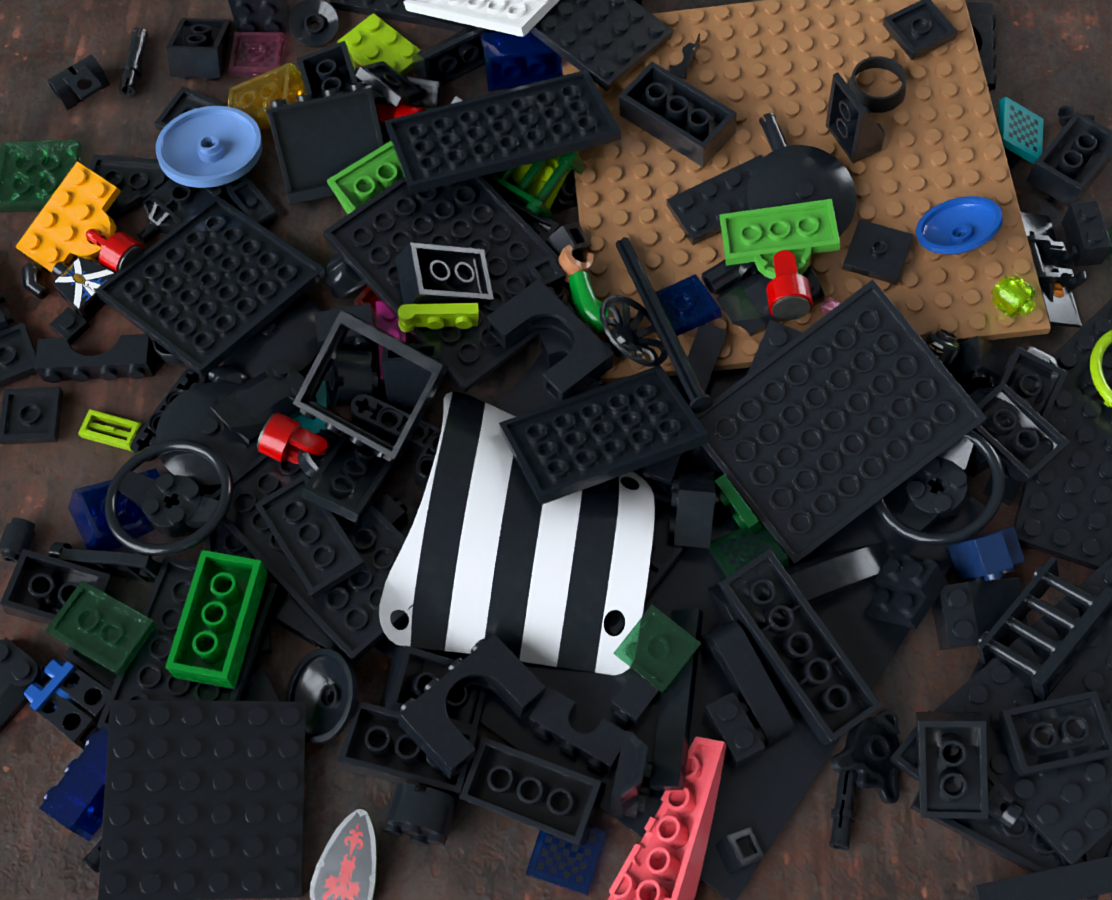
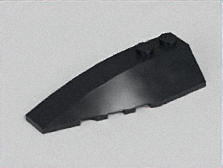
M878 543L805 556L796 564L790 559L779 562L813 608L874 580L889 559V555L883 545ZM719 583L709 587L708 592L724 622L736 621L748 637L749 635L735 614Z

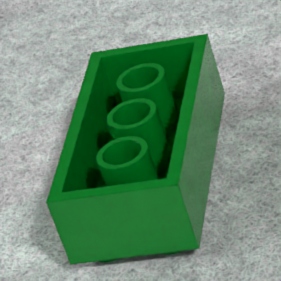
M205 550L201 551L165 667L174 678L235 689L268 577V571L261 560Z

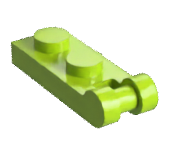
M478 303L404 304L398 309V325L403 332H411L415 327L441 329L443 327L456 326L460 329H468L472 326H478Z

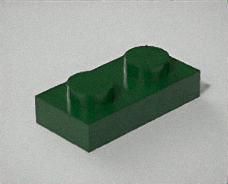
M724 474L716 479L715 483L719 488L716 491V495L725 507L730 504L736 513L732 517L741 530L748 528L753 535L762 529L760 522Z

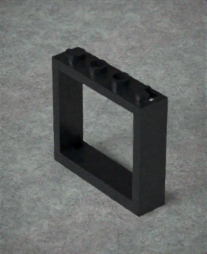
M341 310L293 404L301 408L300 412L305 417L312 420L318 417L325 421L324 426L327 429L338 434L341 431L351 436L349 440L354 444L364 448L366 445H369L376 449L374 454L378 457H383L388 461L391 458L394 460L401 459L449 366L354 314ZM350 328L432 372L395 445L313 401Z

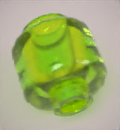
M1019 276L1003 277L991 291L993 294V305L1008 318H1015L1019 315L1025 317L1036 305L1033 302L1036 296L1034 288Z

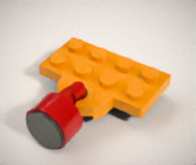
M76 162L15 246V248L50 272H52L56 263L62 261L68 265L73 257L77 256L95 261V258L99 257L100 264L116 274L145 251V247L126 233H115L117 227L114 220L106 213L121 191L79 162Z

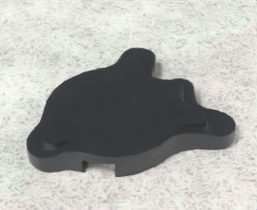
M887 709L880 711L873 717L865 718L849 730L844 749L831 758V766L834 771L841 773L855 769L858 773V787L861 789H875L885 804L896 803L899 799L897 776L900 768L890 761L891 756L900 746L897 734L901 733L898 728L897 715L892 710Z

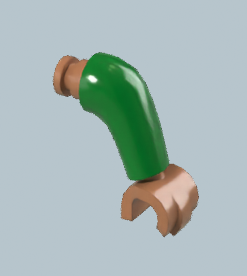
M568 244L559 255L558 265L565 273L564 281L570 285L575 312L582 322H587L593 328L595 334L601 335L604 330L600 320L602 302L597 299L587 273L592 265L594 254L588 253L582 263L572 256L573 247ZM607 309L606 317L615 319L613 312ZM608 325L609 328H610V330H611V329L614 330V328H615L614 326Z

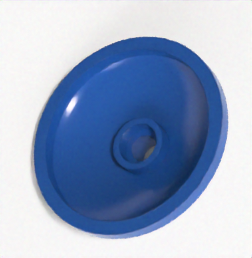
M966 196L945 201L930 209L919 220L916 227L918 242L925 249L942 255H957L973 251L988 243L998 233L1003 223L1002 211L996 202L984 197Z

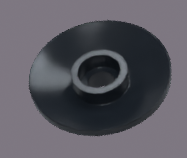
M304 0L292 10L289 17V28L293 37L300 44L317 48L330 43L334 39L339 29V19L335 9L326 1ZM314 23L320 25L316 30L311 29V25Z

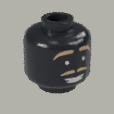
M938 328L936 331H929L923 341L946 369L949 370L961 349L957 342L958 337L941 328Z

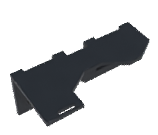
M700 34L695 44L688 43L683 47L682 53L684 58L682 62L676 66L669 65V72L679 78L687 79L693 59H695L696 52L700 47Z

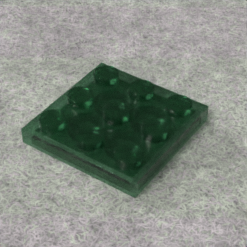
M79 140L1 142L0 213L41 211L76 162H79L81 153Z

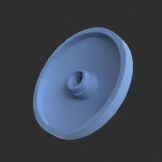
M206 106L187 111L170 121L159 134L155 149L159 165L170 179L189 187L208 188L230 183L248 173L261 156L263 141L257 123L245 112L226 106Z

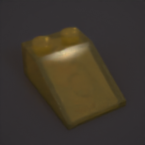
M289 62L229 88L227 107L241 110L251 116L259 129H271L269 118L265 111L266 107L271 106L270 101L286 98V102L297 100V95L305 94L306 90L301 72Z

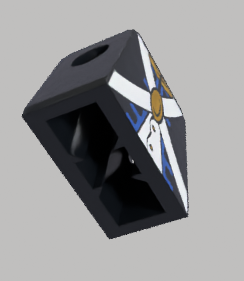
M79 257L69 266L62 261L54 265L52 274L57 278L54 280L53 285L74 311L89 322L106 304L97 297L94 290L115 273Z

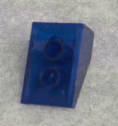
M156 468L138 473L155 480L160 476ZM112 480L74 489L68 509L87 550L110 551L124 546L112 534L105 516V498ZM119 494L117 513L119 521L126 532L137 539L155 530L142 509Z

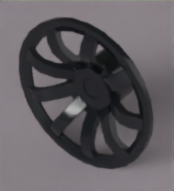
M612 295L603 301L600 307V320L608 336L606 342L613 348L614 355L622 359L628 357L634 362L648 367L661 365L668 357L662 341L650 338L642 339L649 334L657 333L646 308L633 299L620 295ZM612 303H620V304H621V306H622V316H621V314H620L619 309H618L614 304H612ZM629 306L638 310L635 318L630 324ZM607 309L613 312L615 319L606 317ZM645 316L652 325L637 331V327ZM608 325L615 327L613 332H611ZM649 346L657 347L658 349H660V357H658V354L655 352V350L650 348ZM642 351L648 353L652 360L642 359Z

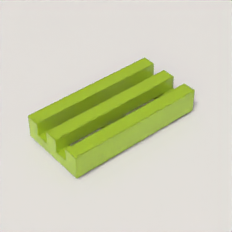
M89 409L78 434L81 438L133 451L131 448L132 441L143 425L136 421ZM92 419L131 429V431L127 432L111 426L92 422ZM88 429H92V430H96V431H99V432L107 433V434H110V435L118 436V437H121V438H125V439H127V440H123V439L115 438V437H112V436L104 435V434H101V433H97V432H94V431H90V430H88Z

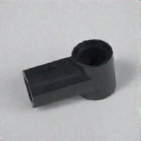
M723 260L703 272L702 280L708 291L716 295L739 280L742 281L759 271L755 262L726 266V261Z

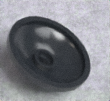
M324 648L310 652L297 664L290 677L286 701L306 702L305 741L311 743L331 741L345 729L355 710L357 701L355 672L349 660L336 650Z

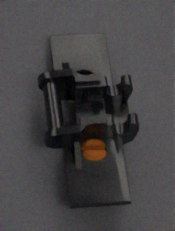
M1021 212L1050 325L1080 328L1082 324L1072 289L1083 284L1087 280V275L1085 271H1080L1074 276L1073 270L1069 269L1068 266L1080 254L1078 246H1072L1067 251L1063 242H1057L1050 216Z

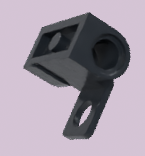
M91 54L47 80L55 97L67 111L76 106L77 103L110 85L102 67Z

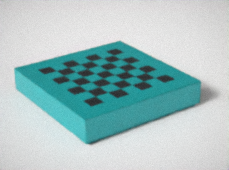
M1006 96L999 100L998 128L1003 147L1034 164L1042 154L1043 118Z

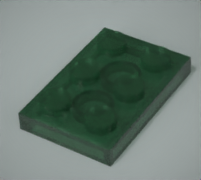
M82 580L45 632L121 677L157 624L152 619Z

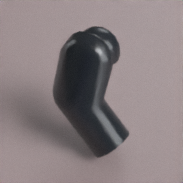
M37 262L27 263L22 268L23 287L40 300L45 299L49 294V289L38 282L37 278L42 274L40 272L42 267Z

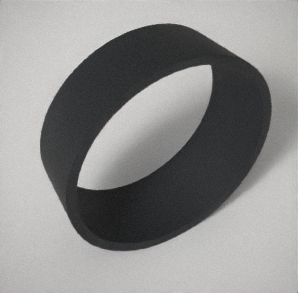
M882 56L870 57L856 65L848 86L859 101L868 107L870 112H888L898 107L905 98L906 74L902 66L890 58ZM880 68L894 73L901 80L902 85L898 91L889 96L874 97L858 88L855 76L867 69Z

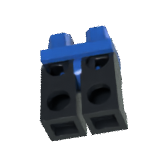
M52 659L44 671L52 678L45 688L36 682L31 684L24 692V695L31 702L30 707L76 745L85 750L99 733L100 729L96 727L98 723L78 709L77 706L81 705L97 719H100L111 691L68 661L63 663Z

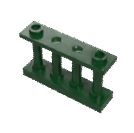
M572 152L556 158L534 162L517 187L507 182L517 167L502 171L498 176L492 173L482 177L527 204L526 208L536 216L542 213L551 218L553 213L544 205L567 172L570 173L573 170L582 175L587 165L577 153ZM552 159L558 161V167L536 198L527 194L526 191L548 161L551 162Z

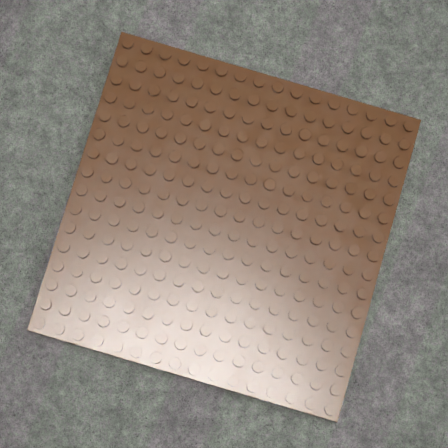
M762 0L654 13L655 17L674 30L672 37L608 91H605L595 83L621 131V140L580 151L578 155L587 165V168L582 175L574 171L580 226L592 245L583 252V258L585 259L588 253L594 254L592 265L587 273L597 299L603 303L606 298L612 295H620L633 299L645 308L615 246L617 240L627 237L660 303L664 304V311L667 310L665 306L668 304L672 306V308L668 309V312L672 313L675 311L673 307L677 303H669L668 299L673 298L677 301L680 299L679 294L684 293L685 296L690 295L688 290L694 288L696 292L691 294L693 298L688 300L686 297L681 298L682 302L689 301L691 304L697 302L698 306L694 307L695 311L701 310L699 305L704 303L706 307L702 311L704 313L710 311L712 314L707 317L704 313L700 314L701 320L695 321L694 317L698 316V314L694 312L691 314L693 318L688 320L686 318L690 314L688 310L692 309L693 306L691 304L687 305L686 308L688 310L682 312L681 308L685 307L684 303L678 305L680 309L675 311L677 313L676 316L672 317L670 314H667L668 319H674V322L671 323L672 327L677 325L675 321L680 319L678 314L681 313L685 315V317L681 318V321L685 322L688 320L690 322L687 326L683 323L678 324L680 329L675 331L686 356L688 357L700 323L727 331V337L714 371L748 368L751 366L766 329L750 337L744 328L733 325L717 301L722 291L716 295L710 293L702 280L703 272L725 260L722 232L692 245L667 207L666 199L759 155H762L764 158L771 153L772 149L759 123V119L763 117L764 121H766L763 115L774 113L788 146L807 145L822 149L833 155L845 166L853 179L857 197L854 216L847 229L839 237L840 250L811 254L809 266L820 281L825 295L824 301L813 306L803 317L795 320H784L780 324L804 332L873 279L922 339H924L929 331H936L938 328L947 330L957 336L958 343L975 336L988 341L1048 334L1051 327L965 0H931L958 31L956 39L913 60L908 57L885 29L883 21L885 17L920 0ZM699 34L700 47L696 52L695 59H693L687 79H681L737 113L736 133L704 167L696 164L620 116L619 95L652 61L668 70L669 65H678L684 58L682 53L683 47L688 43L695 44ZM875 56L887 57L899 63L906 74V95L902 103L893 110L883 113L870 112L871 117L883 127L885 133L882 149L853 164L826 127L833 74L838 72L848 85L854 68L862 60ZM561 57L563 75L580 71ZM880 68L867 69L855 76L858 88L874 97L889 96L898 91L902 85L901 80L894 73ZM978 196L996 202L1001 208L1003 223L1000 230L988 243L978 249L963 254L942 255L925 249L918 242L916 227L919 220L926 212L940 203L959 197ZM859 219L914 234L897 285L842 269ZM699 296L701 300L695 301L694 297ZM1019 298L1020 303H1017L1015 300ZM612 303L619 309L620 314H622L621 304ZM629 306V324L633 321L638 312V310L631 306ZM644 316L636 330L639 331L652 324ZM604 330L601 335L595 334L601 341H606L608 337ZM652 333L642 338L657 339L660 341L658 333ZM649 346L650 348L654 349L655 352L658 354V357H660V349H658L657 347ZM642 351V359L652 360L648 353ZM614 355L613 368L602 375L601 380L603 384L611 383L653 367L641 365L628 357L622 359ZM668 355L667 359L661 364V367L668 376H677L678 374Z

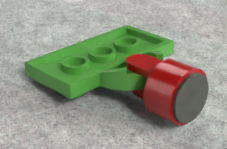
M832 199L719 214L726 266L755 262L760 273L767 278L773 279L766 287L769 312L772 316L781 320H795L806 315L812 309L813 301L809 281L801 274L809 267L811 254L840 250V240Z

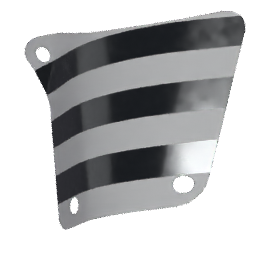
M460 392L447 393L444 397V414L438 448L423 499L412 528L393 564L383 589L379 606V618L384 633L396 645L471 654L472 647L481 639L488 640L495 634L521 662L608 675H618L625 672L633 664L636 655L648 581L655 518L654 494L651 487L641 476L632 471L540 505L500 430V422L515 416L470 395ZM631 477L635 479L640 485L639 489L630 490L625 488L620 482L621 478ZM417 600H419L415 605H413V606L409 609V607H410L413 603H415ZM402 610L407 613L409 617L407 628L397 630L392 626L390 620L392 611ZM612 610L621 611L625 617L624 630L618 636H610L604 629L605 616Z

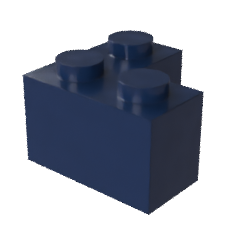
M1014 526L947 545L958 580L970 578L971 582L997 579L1003 577V573L1016 570L1014 564L1025 561Z

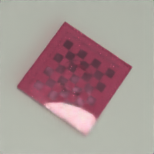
M234 32L228 67L229 76L279 78L285 41L284 34L274 32Z

